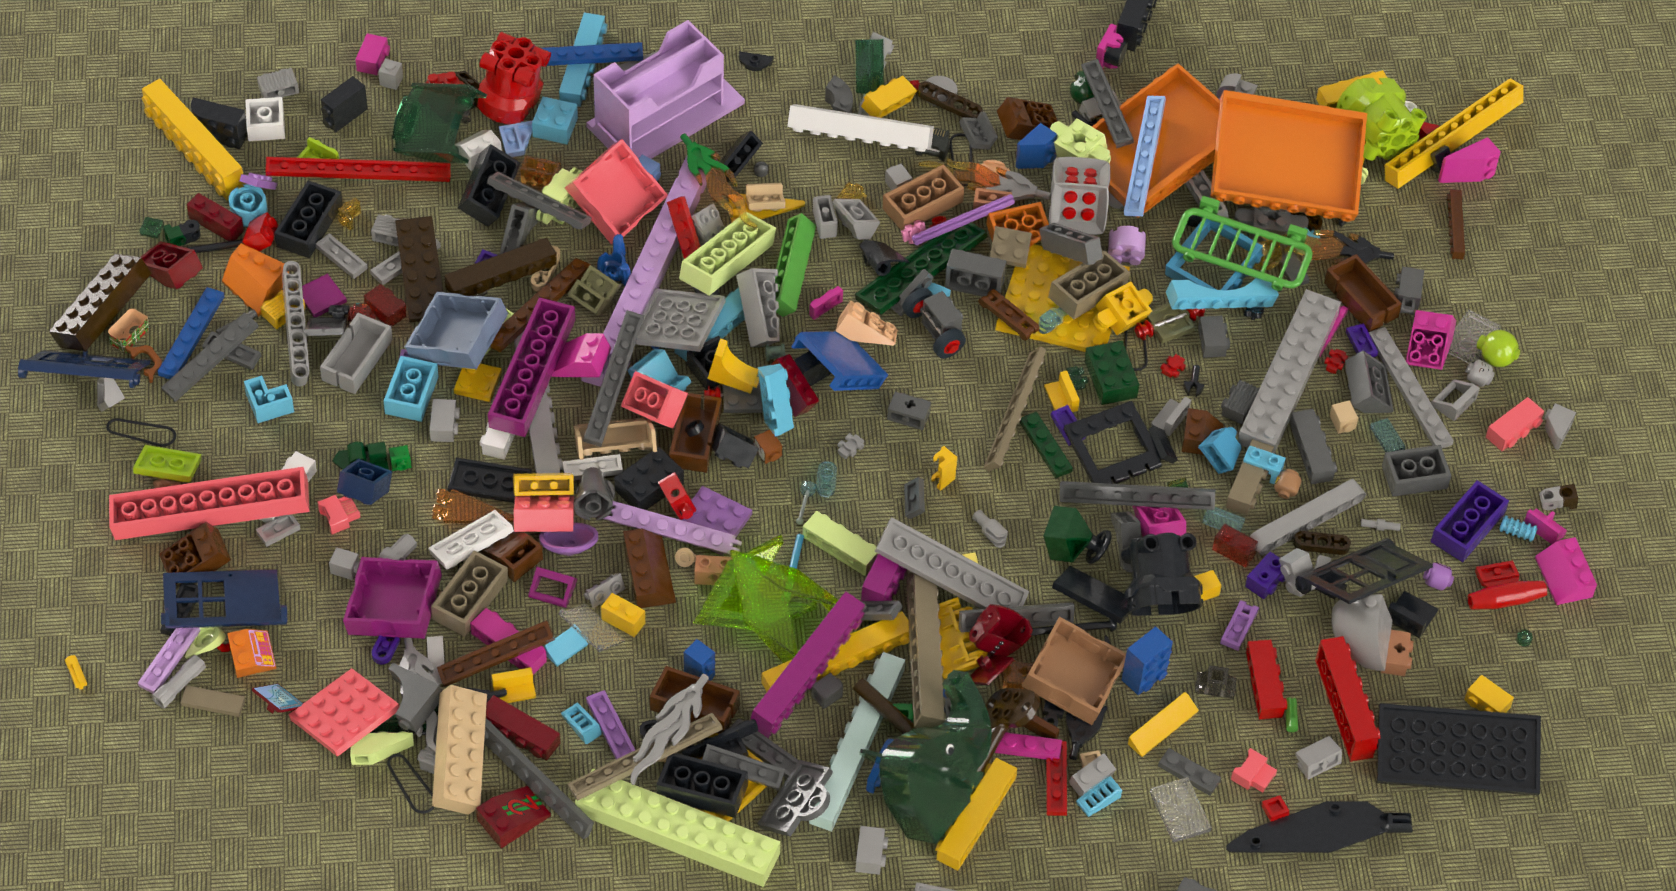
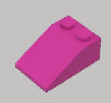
M1487 137L1444 157L1438 181L1440 183L1480 182L1486 178L1490 179L1495 174L1501 151Z
M586 333L566 342L551 377H600L611 351V347L604 334Z
M1132 506L1135 516L1141 524L1142 537L1148 534L1157 535L1161 533H1174L1181 536L1186 533V520L1178 508Z

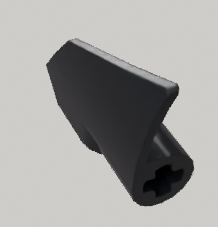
M864 240L859 245L863 253L865 265L867 267L871 266L879 276H885L890 272L891 262L909 263L906 258L883 242Z

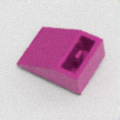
M1416 310L1406 357L1408 365L1438 370L1443 369L1457 321L1453 315Z

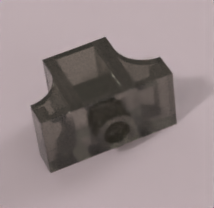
M1209 665L1207 671L1197 672L1194 693L1234 699L1237 678L1228 674L1229 668Z

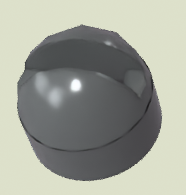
M764 161L757 162L754 165V174L758 177L766 176L768 174V165Z

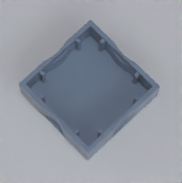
M436 292L425 311L423 319L406 343L405 349L410 358L437 363V365L477 369L505 321L508 312L501 298Z

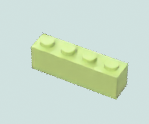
M818 511L803 525L802 535H804L806 540L862 575L866 576L870 572L878 556V553L875 552L876 546L874 544L866 542L858 534H853L842 524H837L827 515L821 514Z

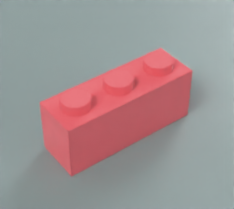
M1527 397L1488 427L1486 438L1501 451L1508 447L1511 448L1519 438L1526 437L1531 429L1538 428L1542 424L1544 410Z

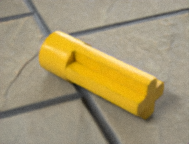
M75 655L68 656L65 659V663L76 688L83 689V686H87V682L78 659Z

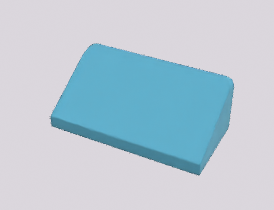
M573 625L556 637L554 641L546 644L544 648L546 656L556 666H559L586 647L588 643L579 629Z

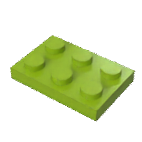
M145 445L133 466V473L190 483L201 462V454Z

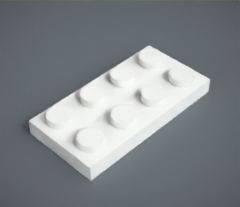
M494 510L428 549L430 554L447 570L467 559L474 550L479 552L484 548H488L494 542L507 537L514 530L512 525Z

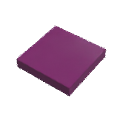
M328 273L302 286L305 307L313 317H318L328 312L330 305H342L347 302L346 297Z

